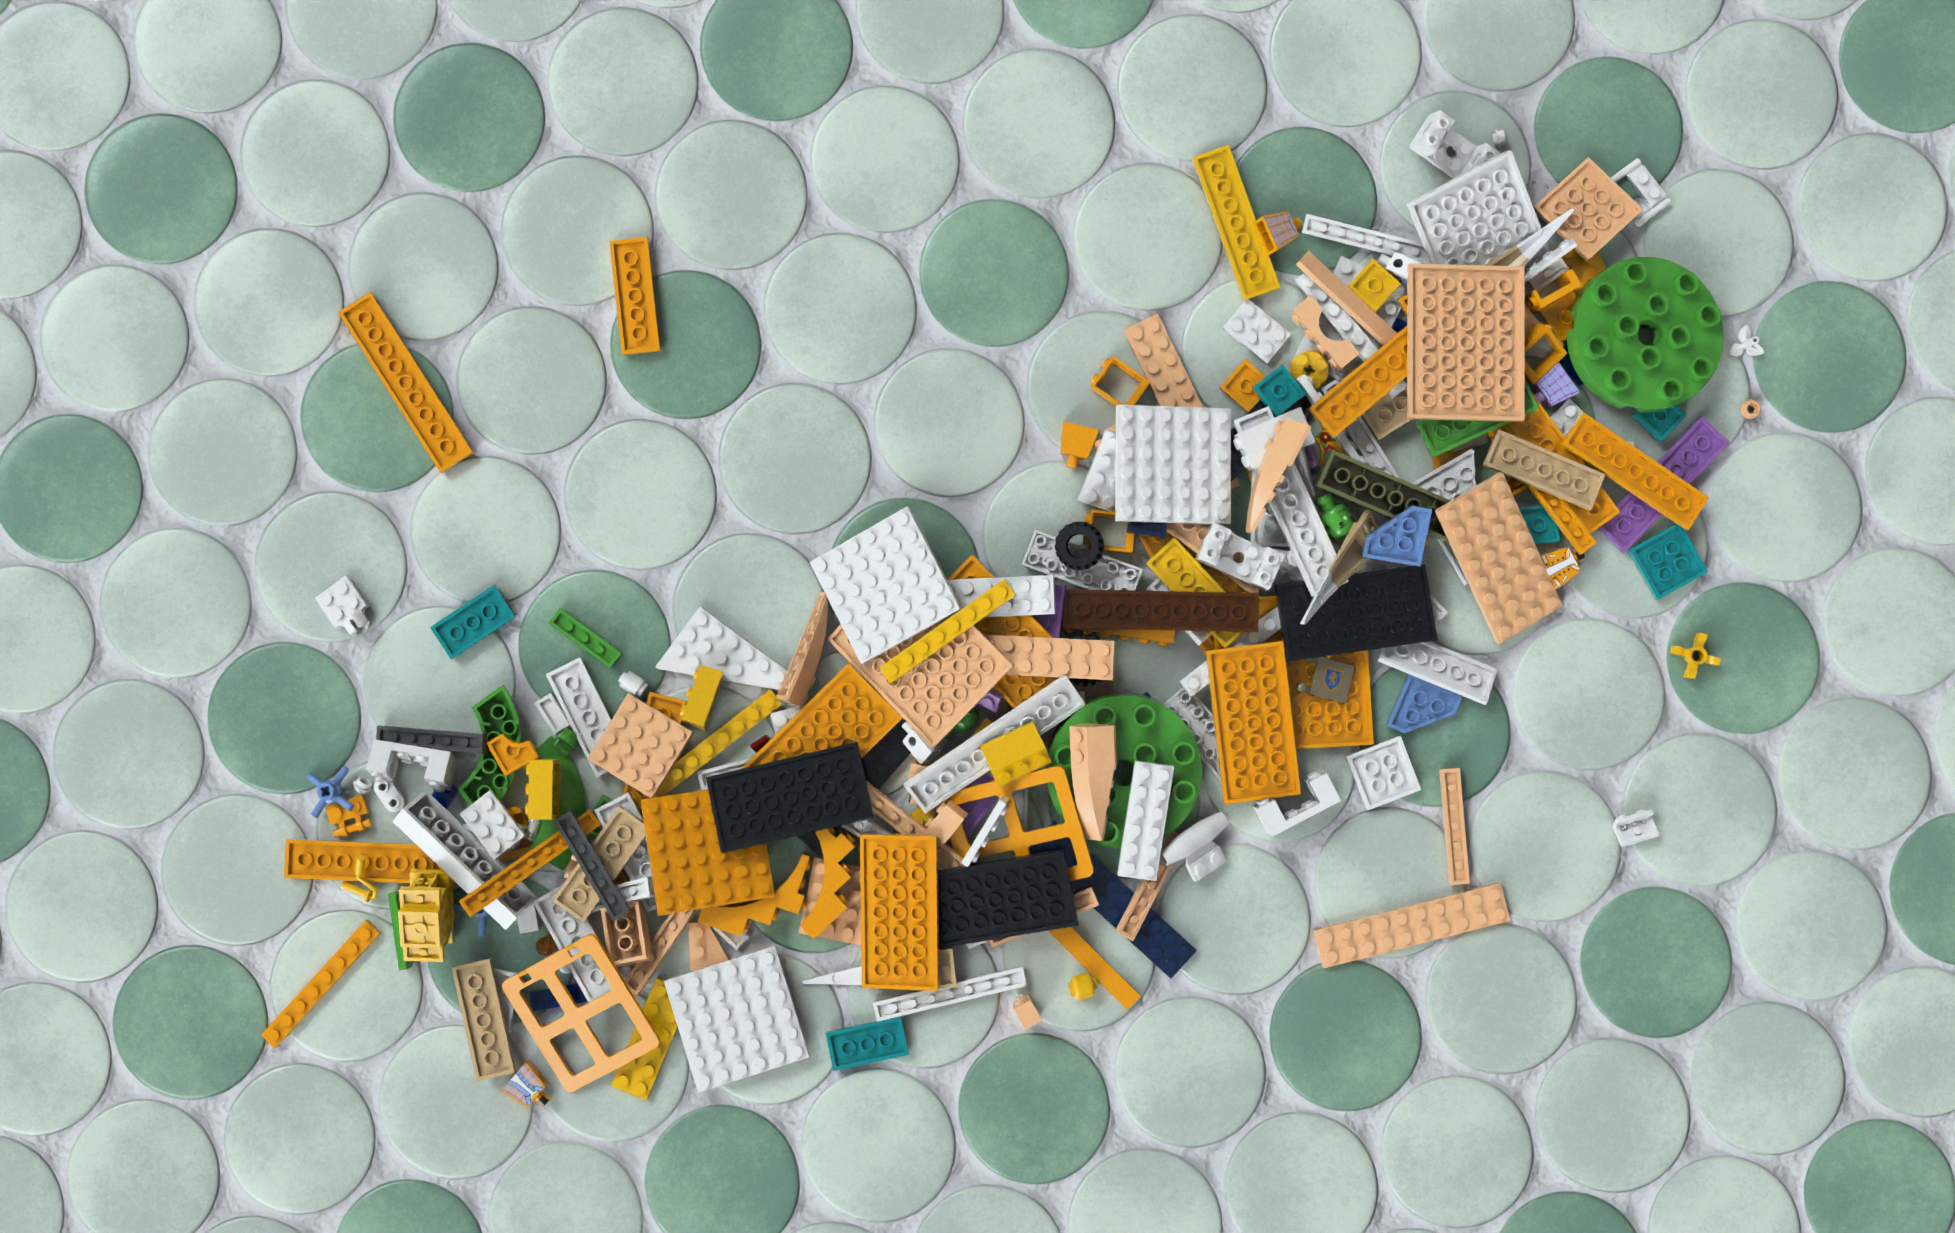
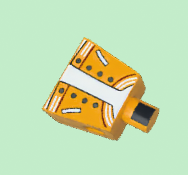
M1568 547L1540 555L1554 589H1558L1581 570L1577 563L1585 559L1584 553L1581 555L1577 551L1571 553Z

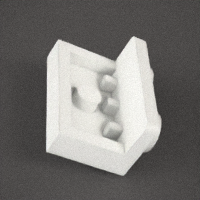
M1641 809L1633 815L1627 816V814L1616 818L1612 827L1621 847L1659 836L1658 829L1652 818V809L1647 811Z

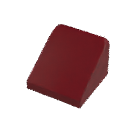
M766 734L752 743L750 747L757 753L771 738Z

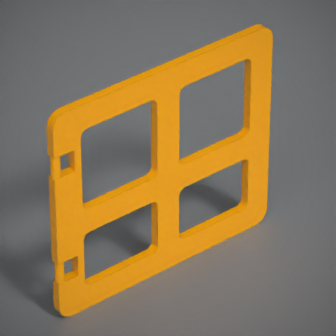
M1057 765L1033 771L1001 787H998L995 781L962 788L943 801L947 804L951 799L958 805L994 795L998 796L999 800L1002 795L1009 798L1007 802L1009 808L1004 814L1009 836L990 840L984 848L980 846L977 852L981 854L978 858L1010 850L1015 852L1016 857L1031 855L1029 851V846L1068 837L1071 840L1077 860V865L1068 867L1070 880L1074 881L1090 877L1094 871L1067 774L1062 766ZM1053 782L1065 822L1032 831H1024L1013 797V791ZM961 823L950 839L953 849L964 858L972 844H969L963 823Z
M594 934L584 936L571 945L511 976L502 984V989L564 1089L569 1092H573L650 1052L660 1044L659 1035L602 943ZM577 947L580 952L572 956L570 950ZM585 954H591L612 990L583 1006H578L557 974V970ZM529 973L532 979L524 982L522 976ZM539 979H543L565 1013L564 1016L545 1026L540 1023L521 992V989ZM617 1003H621L641 1034L642 1039L613 1055H608L587 1022V1019ZM570 1028L576 1030L595 1061L594 1065L577 1074H573L552 1042L553 1037Z

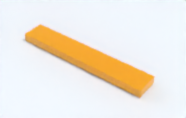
M1072 927L1049 930L1127 1010L1141 997Z

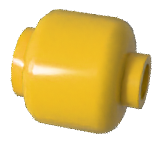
M1089 973L1074 975L1071 977L1070 982H1068L1070 995L1077 1000L1093 997L1095 989H1098L1095 977L1092 978Z

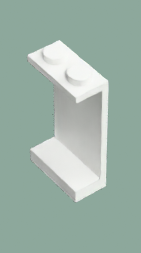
M1301 407L1234 435V445L1237 450H1240L1242 464L1248 471L1260 466L1266 448H1264L1269 438H1273L1275 434L1273 429L1278 421L1289 418L1308 424ZM1311 430L1301 448L1315 443Z

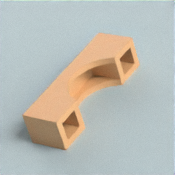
M1310 295L1292 310L1291 314L1293 316L1291 318L1298 326L1301 325L1304 328L1303 332L1309 340H1314L1317 344V350L1329 358L1328 363L1334 370L1338 369L1340 372L1357 359L1360 353L1348 339L1334 341L1322 333L1319 326V317L1323 309Z

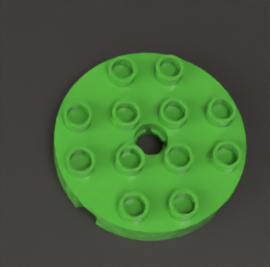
M1636 257L1620 261L1608 267L1584 285L1576 296L1569 312L1573 317L1574 325L1570 331L1566 332L1567 347L1576 373L1595 396L1618 409L1630 406L1636 408L1639 413H1651L1683 403L1695 396L1709 382L1721 358L1723 325L1720 309L1717 307L1710 291L1694 273L1669 260L1656 257ZM1644 325L1650 329L1653 336L1651 345H1644L1638 339L1637 332L1639 326Z
M1117 692L1100 695L1086 701L1084 707L1076 711L1065 724H1060L1055 731L1047 751L1052 763L1046 765V768L1059 765L1065 769L1076 805L1071 769L1070 726L1081 723L1116 725L1117 762L1125 759L1133 765V768L1135 760L1174 766L1163 838L1166 837L1186 819L1200 791L1202 780L1201 757L1191 731L1183 720L1170 710L1168 706L1142 694ZM1113 774L1112 780H1114V784L1110 790L1109 798L1111 801L1106 812L1108 817L1104 839L1102 841H1088L1104 847L1121 849L1132 776L1122 782ZM1048 782L1047 786L1052 802L1065 822L1053 782Z

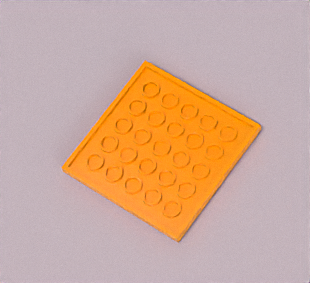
M708 790L640 800L658 916L775 897L766 844L724 854L721 853Z

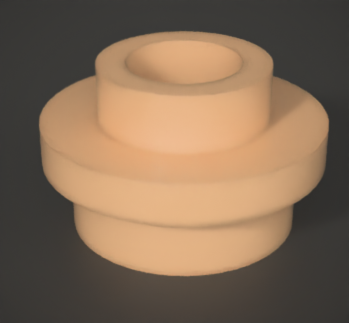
M1747 400L1741 405V414L1747 419H1754L1760 414V405L1755 400ZM1749 406L1752 408V413H1749L1747 410Z

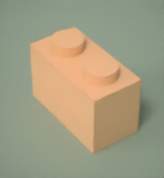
M951 799L947 804L943 802L936 810L939 813L937 817H931L925 824L927 829L924 834L938 835V846L941 848L968 815Z
M1022 994L1014 999L1013 1010L1025 1030L1042 1021L1041 1013L1030 994L1026 996Z

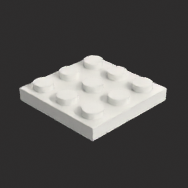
M1401 736L1346 756L1366 810L1421 790Z

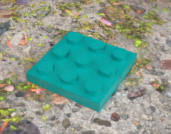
M1676 523L1628 549L1655 600L1661 599L1708 572L1686 531Z

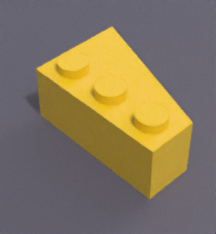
M701 665L700 669L696 668L693 676L695 683L693 687H689L686 698H689L687 705H683L680 711L684 725L706 732V723L709 715L712 714V707L724 677L722 671Z

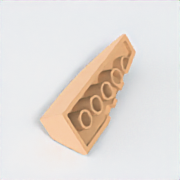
M1289 418L1276 423L1273 429L1275 434L1265 444L1264 448H1266L1252 487L1247 513V533L1255 531L1267 509L1264 505L1269 504L1275 496L1274 488L1283 482L1285 478L1284 470L1292 466L1312 426Z
M826 592L819 593L776 696L777 699L800 708L802 705H805L808 699L807 692L809 687H812L816 680L814 675L823 649L828 616Z
M1081 723L1070 726L1071 769L1075 801L1085 839L1102 841L1108 817L1106 815L1107 807L1110 806L1111 801L1109 798L1110 790L1114 784V780H1112L1113 773L1117 767L1116 725Z

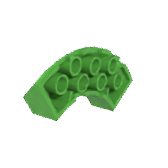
M504 685L471 707L479 721L482 734H487L486 743L502 733H505L509 739L515 742H521L519 717L512 698ZM487 744L485 753L480 754V760L476 769L466 782L458 788L469 806L489 790H493L501 801L516 774V771L508 776L503 774Z
M550 736L536 749L540 755L538 759H561L560 816L572 810L576 818L586 812L582 781L569 755L564 757L552 745L557 740ZM555 819L542 820L539 833L530 847L531 850L559 831L553 821ZM568 848L549 863L564 871L573 853Z

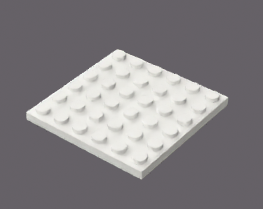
M1511 150L1490 159L1406 204L1430 264L1485 266L1541 229ZM1547 242L1524 266L1525 269L1530 264L1537 263L1543 259L1542 256L1550 251Z
M1116 405L1115 522L1212 524L1215 522L1217 524H1231V408Z
M908 506L810 562L861 664L872 660L962 609Z
M776 945L664 980L698 1093L810 1057Z

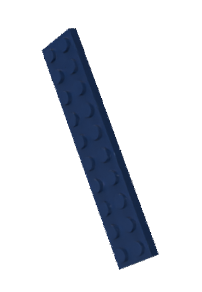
M1054 820L1049 826L1057 825L1058 823ZM1068 837L1029 847V850L1034 854L1064 849L1067 866L1077 865L1073 846ZM1090 853L1094 871L1090 877L1071 881L1072 889L1078 892L1092 886L1099 905L1093 908L1112 926L1117 928L1134 892ZM1151 908L1134 941L1129 940L1170 979L1197 951Z

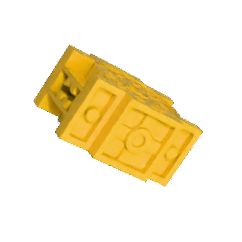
M411 869L409 872L410 886H401L399 889L400 947H403L404 961L443 962L445 959L444 946L454 941L453 922L455 920V910H453L454 889L453 884H451V877L444 870Z

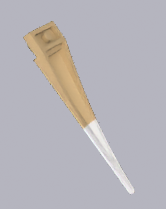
M1570 209L1485 266L1524 267L1570 216L1574 209Z
M1365 510L1358 522L1353 523L1300 624H1306L1325 601L1350 576L1371 559L1362 557L1365 537L1379 528L1372 510Z
M953 948L939 949V989L957 987ZM862 966L806 979L802 983L862 985Z

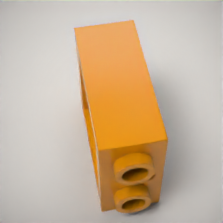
M1537 322L1525 334V352L1542 336L1546 338L1554 349L1533 370L1525 360V379L1527 383L1533 385L1567 354L1563 348L1564 343L1553 334L1555 332L1554 329L1548 324L1544 325Z
M1114 355L1111 359L1106 358L1101 365V368H1103L1099 375L1096 373L1091 379L1090 383L1092 385L1090 389L1115 407L1116 405H1123L1098 387L1112 365H1114L1140 383L1125 404L1135 405L1150 384V381Z
M1090 510L1089 514L1085 516V522L1094 525V516L1115 519V512ZM1128 522L1126 525L1124 547L1104 545V551L1133 553L1135 534L1127 533ZM1083 535V544H1086L1087 549H1091L1090 540Z

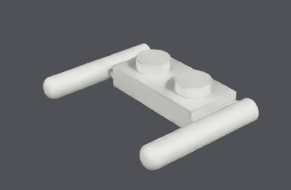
M1638 158L1611 177L1617 183L1626 176L1646 205L1651 208V210L1635 221L1636 227H1641L1672 203Z

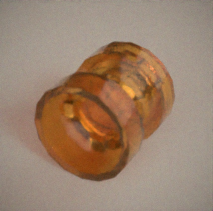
M551 934L543 936L536 943V950L543 956H548L558 949Z

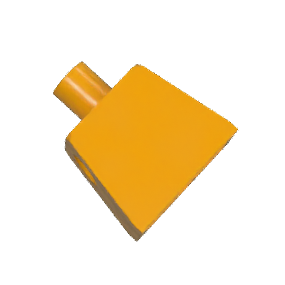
M1063 421L1060 454L1068 456L1066 467L1077 469L1079 459L1087 460L1098 435V429Z

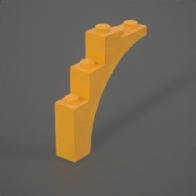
M834 828L815 832L820 841L824 856L823 886L813 910L800 925L813 940L849 906L847 898L842 893L837 894L836 891L852 877L850 867L846 863L841 864L839 861L856 846L854 844L855 839L848 832L846 834L842 832L836 836L835 833L837 831Z
M802 853L797 866L790 876L774 890L775 897L737 905L701 909L697 922L742 937L743 932L747 933L750 921H747L748 918L770 925L771 921H776L779 912L775 910L776 907L799 914L800 910H804L807 899H804L805 894L798 892V890H802L806 879L803 878L805 871L809 872L812 860H809L810 855Z

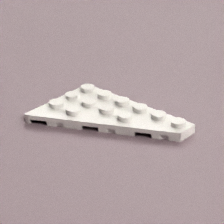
M1471 448L1411 484L1446 499H1455L1476 486L1474 450ZM1436 538L1463 586L1468 584L1467 579L1451 545Z
M702 607L698 608L655 666L661 670L694 675L696 668L700 669V666L704 665L722 671L724 673V681L776 690L780 689L787 672L786 669Z

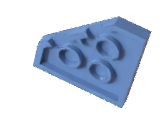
M1411 505L1365 537L1362 557L1421 566L1432 509Z
M1408 674L1386 726L1401 733H1407L1442 718L1449 717L1456 713L1463 696Z

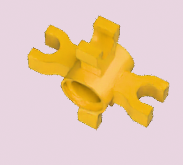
M1695 633L1693 646L1688 649L1677 645L1671 647V654L1684 657V660L1688 663L1683 677L1695 679L1699 664L1720 665L1721 658L1707 655L1706 650L1703 648L1707 640V634ZM1694 651L1698 653L1696 661L1692 657Z

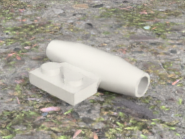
M1218 812L1198 821L1173 838L1161 850V861L1168 866L1186 858L1185 866L1193 881L1198 882L1227 862L1219 845L1212 840L1229 824L1228 819L1222 812Z

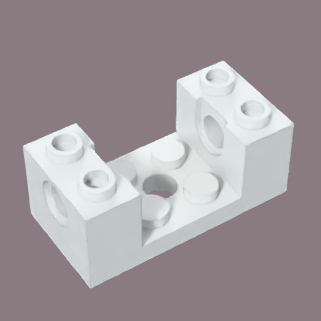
M1438 110L1428 115L1409 148L1454 179L1501 154L1487 143L1479 146L1471 143L1451 128L1455 120L1441 110ZM1448 147L1454 150L1453 157L1447 155L1446 150Z
M1215 522L1210 524L1195 560L1263 591L1270 590L1285 554L1268 546L1263 548L1232 534V530ZM1240 552L1243 555L1241 563H1236L1233 560L1234 553Z
M373 740L366 770L372 777L376 778V781L381 783L394 781L399 760L406 764L418 762L419 765L427 767L424 779L429 782V786L434 791H451L458 764L457 759L451 752Z
M1315 770L1307 774L1308 778L1304 782L1314 801L1307 800L1300 804L1301 808L1297 810L1292 808L1282 814L1274 799L1266 798L1256 801V805L1253 808L1268 835L1273 837L1341 801L1327 773Z

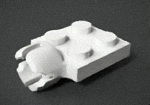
M345 575L315 598L336 629L345 627L350 635L357 636L363 633L361 627H364L365 630L370 627V622L364 613L369 605L348 576Z

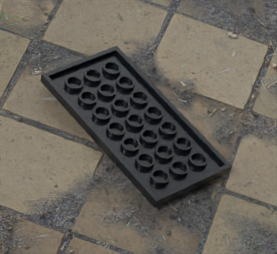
M1425 564L1353 574L1348 578L1349 582L1341 585L1306 624L1300 623L1314 597H1311L1305 581L1274 585L1286 662L1438 640Z
M858 742L706 777L722 854L874 818Z
M1064 849L972 864L968 867L960 866L938 870L939 948L1079 926Z

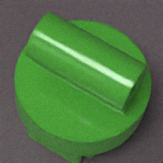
M565 728L562 733L558 734L556 737L557 741L552 746L566 757L570 751L577 747L579 741L576 733Z

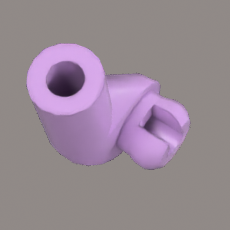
M1313 445L1307 446L1305 451L1309 470L1314 471L1318 468L1316 452Z

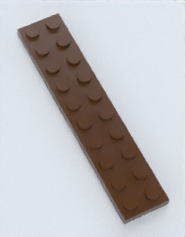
M1066 589L1063 608V628L1258 632L1259 593Z

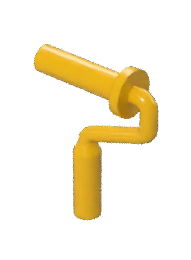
M359 855L356 860L355 875L369 890L367 891L346 881L342 883L341 888L364 898L365 902H369L371 899L377 898L378 890L361 876L363 874L365 857Z

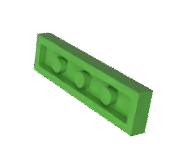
M559 608L549 621L551 626L610 669L622 655V652L562 608Z
M399 891L388 893V900L400 971L412 967L413 961H404L403 947H400L398 917L400 897Z

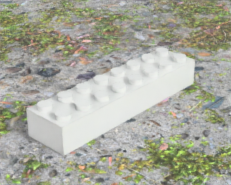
M427 790L405 806L393 820L415 844L468 894L506 868L499 859L493 860L481 842ZM520 882L486 906L484 910L506 930L538 897L523 882Z

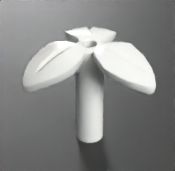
M1748 325L1740 329L1737 337L1742 343H1734L1731 346V355L1741 356L1744 349H1746L1747 354L1750 356H1758L1764 353L1762 347L1757 344L1759 338L1756 336L1751 338V330Z

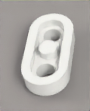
M375 781L374 791L386 809L390 812L401 811L406 805V800L394 781L383 783L386 785L384 791L381 789L382 783ZM393 799L397 802L396 806L391 804Z

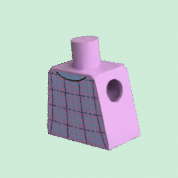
M1560 363L1554 365L1532 386L1536 392L1534 394L1540 404L1544 403L1547 408L1580 393Z

